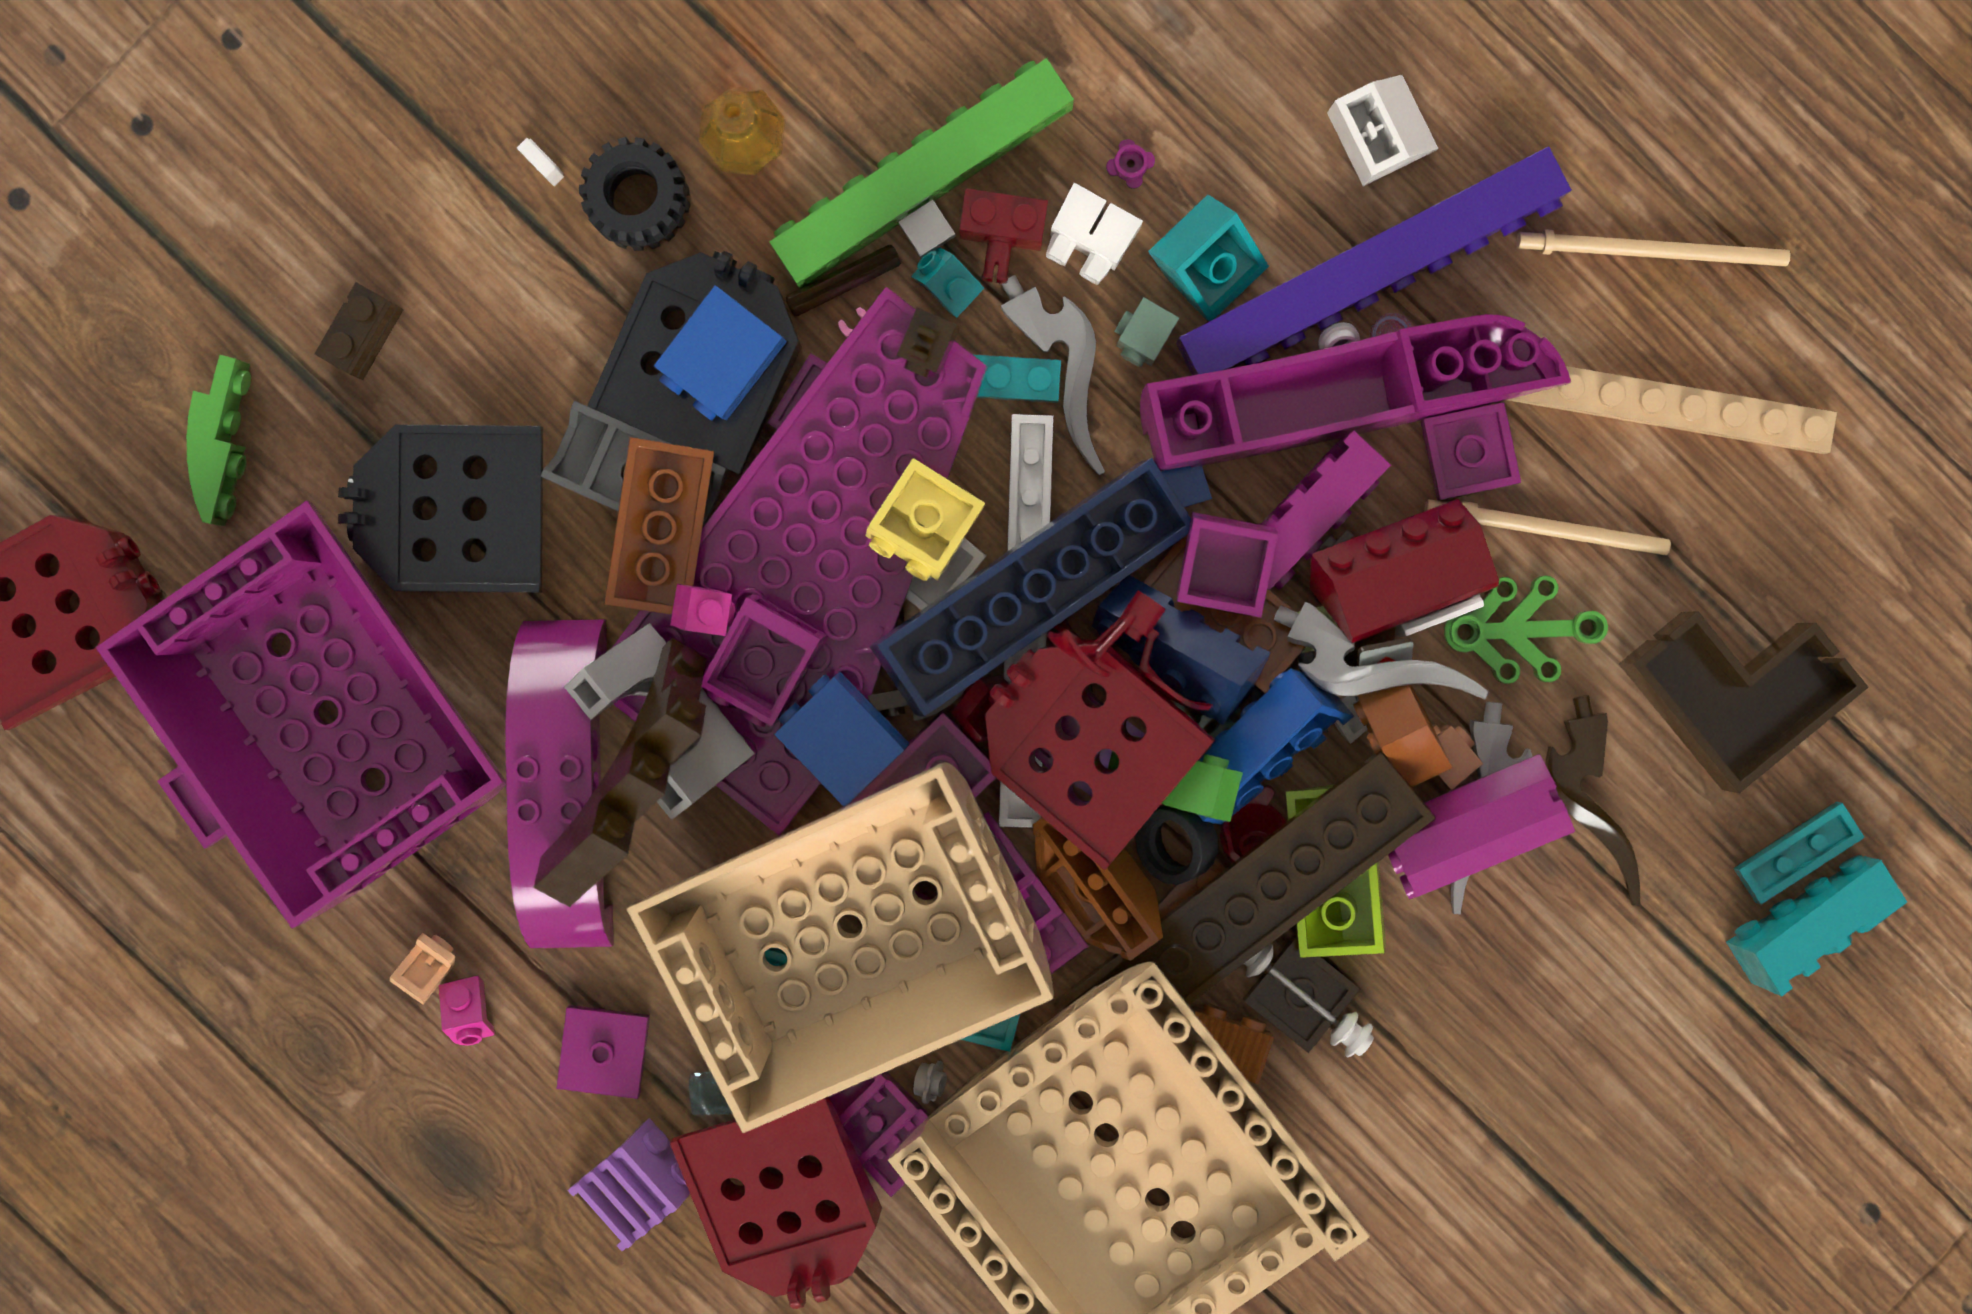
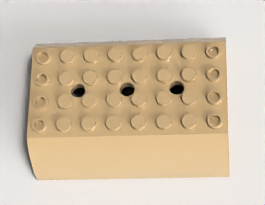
M947 762L636 901L626 908L742 1133L1054 999L1051 972L1038 927L966 779L954 766ZM921 881H929L936 886L938 894L931 900H923L915 894L914 886ZM844 915H855L860 919L862 929L856 933H847L840 927L839 919ZM770 948H779L785 952L787 962L782 966L771 965L766 960L765 951Z

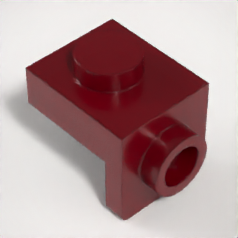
M1002 675L982 676L969 685L964 691L965 696L951 712L960 723L963 733L976 742L988 741L985 714L993 705L988 700L991 696L989 692L996 684L1000 685L1003 681L1008 683Z

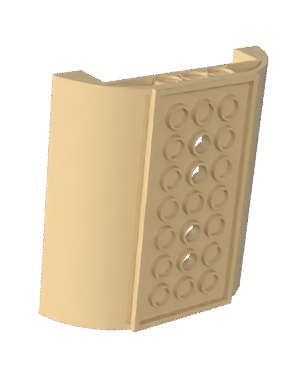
M1145 962L1126 969L1082 995L1012 1047L1010 1052L1007 1051L970 1078L964 1086L926 1118L888 1159L889 1163L1009 1314H1230L1325 1248L1333 1260L1336 1261L1370 1238V1235L1154 962ZM1076 1091L1087 1092L1092 1097L1093 1105L1088 1109H1078L1072 1104L1070 1096ZM1100 1124H1111L1117 1129L1119 1136L1110 1142L1103 1141L1097 1136L1096 1128ZM1160 1188L1168 1193L1170 1200L1165 1205L1156 1206L1148 1200L1146 1194L1151 1189ZM1178 1221H1187L1194 1226L1195 1233L1188 1238H1181L1173 1232L1172 1226Z

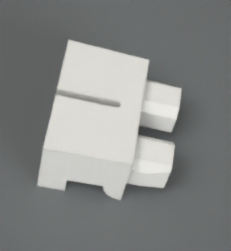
M1073 183L1051 227L1050 235L1052 237L1046 257L1065 266L1074 249L1087 255L1088 258L1079 275L1098 285L1110 269L1115 271L1127 248L1139 232L1143 221L1110 203L1094 233L1091 235L1093 227L1105 209L1106 200Z

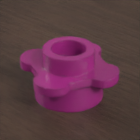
M1125 139L1120 142L1119 151L1115 158L1107 162L1106 170L1110 176H1118L1126 181L1127 187L1136 189L1142 185V177L1146 170L1154 166L1155 157L1151 152H1145L1143 148L1135 145L1133 140ZM1129 160L1133 161L1134 167H1128L1127 162Z

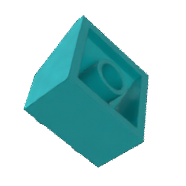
M1210 195L1202 199L1148 251L1168 281L1208 322L1216 318L1269 267L1238 214Z

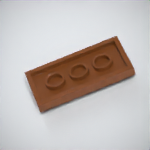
M1187 534L1174 545L1143 583L1172 598L1175 605L1174 608L1181 612L1192 609L1205 616V624L1217 632L1222 633L1227 628L1240 636L1239 644L1254 651L1259 646L1270 652L1269 658L1255 684V688L1264 695L1270 689L1269 685L1272 680L1279 674L1286 672L1307 647L1288 642V634L1291 628L1274 621L1276 612L1281 605L1290 610L1293 609L1268 589L1261 617L1177 602L1176 592L1188 537Z

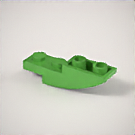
M219 355L210 394L193 391L186 436L189 480L201 520L205 523L225 526L227 519H230L235 511L236 497L233 495L237 479L243 476L246 469L247 460L246 456H244L246 447L231 444L230 440L232 435H235L239 429L241 414L238 411L242 395L244 396L248 392L251 383L250 364L223 355Z

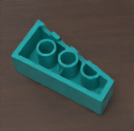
M1862 855L1849 858L1839 866L1841 871L1829 878L1821 877L1810 882L1804 888L1806 892L1794 900L1789 898L1776 903L1769 910L1771 914L1762 920H1752L1738 927L1735 930L1736 936L1726 941L1750 982L1779 996H1783L1793 989L1789 982L1793 977L1803 974L1804 977H1809L1821 968L1817 962V959L1821 956L1841 953L1849 947L1853 940L1851 937L1853 932H1869L1905 905L1907 900L1882 860Z

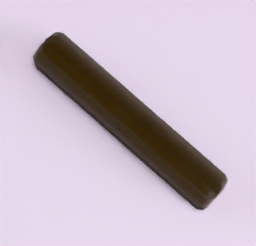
M887 245L788 294L785 297L792 314L799 316L898 267L901 264L900 257L893 245Z

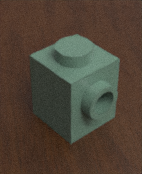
M1143 297L1134 314L1126 310L1114 331L1121 336L1116 345L1122 349L1120 355L1136 366L1142 367L1143 363L1152 366L1179 317Z

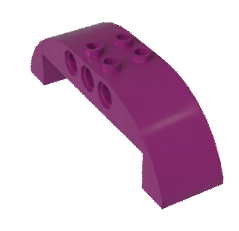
M606 619L522 621L514 642L508 677L505 726L508 855L516 916L521 933L529 948L612 947L614 945L613 905H604L603 878L571 907L533 888L541 856L575 819L601 782L600 714L590 720L564 686L585 666L607 652Z

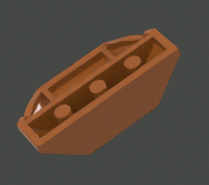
M1044 818L1039 819L1033 824V835L1036 836L1035 858L1037 875L1085 942L1108 952L1120 954L1122 958L1131 961L1163 938L1156 890L1125 847L1104 871Z

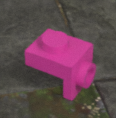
M479 975L439 985L442 1031L455 1044L474 1045L481 1042L482 1038L494 1035V1026L487 1020L484 981Z

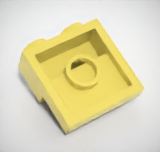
M913 458L869 524L866 537L871 539L869 546L881 556L891 558L895 554L908 562L905 568L913 576L923 581H927L930 576L938 581L960 547L962 540L981 513L985 503Z

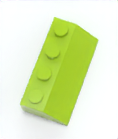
M1334 785L1286 791L1288 820ZM1379 862L1297 923L1300 958L1380 954L1385 952L1386 939Z

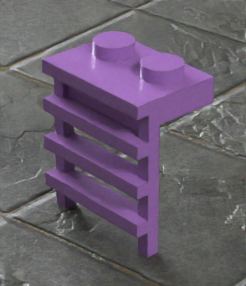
M650 1118L641 1124L619 1148L568 1190L572 1196L579 1193L620 1239L616 1246L621 1251L629 1248L638 1238L643 1237L656 1224L658 1225L666 1216L676 1211L690 1195L670 1146V1140Z

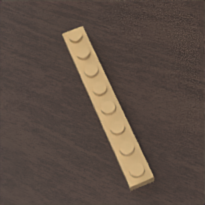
M1568 366L1566 368L1569 372L1571 383L1508 399V401L1819 454H1827L1831 451L1837 412Z

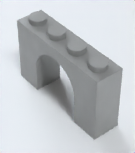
M649 623L585 666L564 687L590 720L624 697L632 695L647 697L657 670L662 647L666 644V641ZM702 687L699 701L706 705L702 735L670 766L666 793L657 802L671 820L755 754L744 738L722 714L716 703L706 695Z

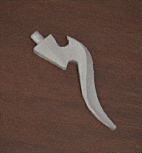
M1016 275L1008 278V283L1002 284L1010 301L1001 305V309L1004 315L1042 352L1047 353L1051 345L1058 341H1062L1068 346L1069 353L1063 401L1067 429L1085 461L1098 475H1101L1105 470L1094 450L1087 424L1088 387L1096 351L1095 333L1086 315L1065 296L1062 298L1063 309L1059 313H1047L1043 309L1036 287L1024 292Z
M1305 602L1300 613L1281 605L1276 612L1274 621L1291 628L1288 634V642L1311 647L1316 652V658L1310 664L1300 663L1298 668L1313 684L1326 692L1340 696H1356L1396 686L1438 684L1463 690L1482 699H1486L1488 695V690L1469 677L1436 662L1405 660L1357 667L1348 666L1344 658L1348 653L1355 650V644L1351 643L1345 634L1313 605Z
M1486 701L1484 720H1470L1471 739L1475 743L1473 750L1483 763L1477 769L1479 779L1532 757L1531 750L1528 748L1524 750L1519 758L1513 759L1508 756L1507 745L1513 726L1500 723L1503 703ZM1469 876L1451 883L1450 893L1453 914H1461L1464 891Z

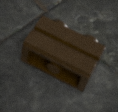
M355 282L347 296L349 301L343 303L317 348L315 355L342 371L364 380L404 309Z

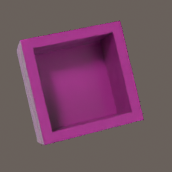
M1192 512L1176 592L1177 602L1261 617L1279 535L1276 528Z

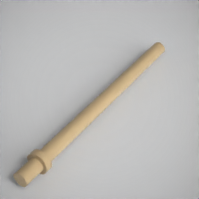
M1544 229L1542 233L1519 232L1516 240L1518 249L1540 250L1541 254L1551 255L1552 251L1773 266H1787L1790 261V251L1785 249L1555 234L1554 230Z

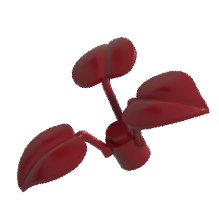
M1139 590L1119 619L1096 640L1080 638L1073 631L1067 619L1052 628L1056 633L1049 632L1047 635L1065 654L1076 659L1087 669L1107 678L1111 672L1095 662L1123 632L1137 642L1145 636L1147 639L1139 665L1141 674L1162 694L1177 704L1197 710H1209L1213 705L1183 698L1167 686L1150 667L1149 659L1155 639L1160 634L1153 628L1166 609ZM1104 641L1094 653H1083L1077 643Z

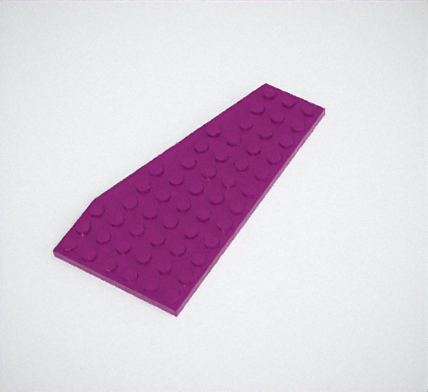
M888 287L884 288L702 528L693 586L732 594L731 602L735 606L734 619L746 597L756 594L827 634L785 712L795 702L802 708L813 697L808 690L824 674L832 679L841 672L867 700L868 695H872L882 665L869 646L896 628L914 576L905 568L908 562L895 554L891 558L883 557L869 546L871 539L866 537L867 528L913 458L948 479L988 367L958 342L954 341L941 374L930 371L926 378L905 369L906 360L896 355L916 309ZM640 610L613 645L615 647L650 623L666 643L671 638H674L705 657V674L725 636L686 631L670 625L671 614ZM752 620L722 676L774 705L804 649ZM702 687L707 694L708 690ZM640 695L627 696L618 700L613 705L636 721L646 697ZM715 702L722 714L755 753L716 784V786L780 836L821 782L774 735L783 726L780 721L772 727L768 724L765 727H761L744 718V711L730 703L729 706H723Z

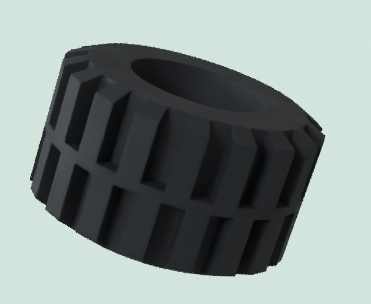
M627 137L618 138V146L612 147L609 142L602 145L601 147L605 152L601 156L593 153L588 159L592 163L591 168L583 167L581 173L585 183L584 185H579V194L584 200L581 202L583 211L589 217L588 220L607 240L613 241L617 246L624 249L627 246H631L635 251H644V246L649 245L652 249L660 247L659 241L663 238H666L669 242L675 237L672 232L677 226L680 229L683 227L686 221L682 216L684 212L689 213L690 203L687 200V196H690L689 186L685 182V176L669 153H665L660 145L654 142L649 145L644 138L636 137L635 143H630ZM636 174L653 177L657 182L658 190L656 199L649 209L633 216L623 215L616 211L613 203L614 193L617 186L625 178Z

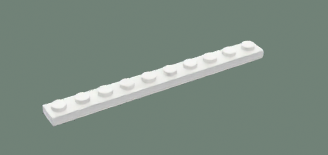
M1012 414L1008 551L1050 523L1053 416ZM1046 633L1004 661V678L1009 684L1012 681L1006 673L1008 668L1012 664L1016 665L1029 649L1036 652L1038 649L1045 647ZM1035 757L1036 762L1042 767V762ZM1000 782L999 826L1033 827V824L1041 819V816Z

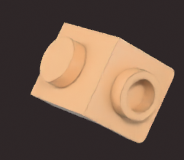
M422 933L417 938L415 947L390 976V982L421 1004H424L454 967L456 957L451 953L453 947L437 935H433L430 938Z

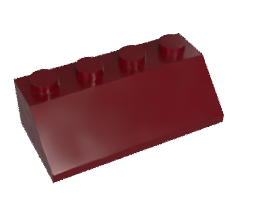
M1459 499L1318 551L1311 556L1310 590L1351 643L1499 586V578L1482 527Z

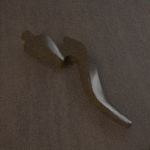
M1589 695L1573 698L1577 718L1564 721L1572 741L1571 751L1565 755H1559L1554 747L1549 746L1545 765L1557 787L1556 790L1560 799L1563 800L1568 814L1591 831L1610 851L1624 877L1631 905H1639V871L1633 847L1622 828L1580 787L1581 779L1584 776L1592 775L1600 778L1603 775L1608 726L1607 713L1593 714Z

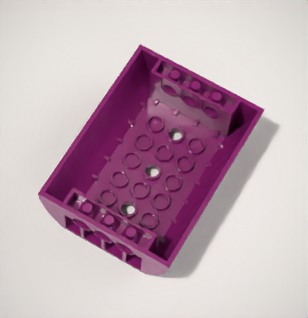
M305 501L96 647L292 929L319 916L361 891L489 802L506 786V780L312 502ZM279 633L286 634L291 641L290 651L284 656L277 655L272 648V641ZM326 700L334 702L338 708L337 719L331 724L325 723L319 716V707ZM371 768H378L385 775V785L379 791L370 789L366 784V774Z

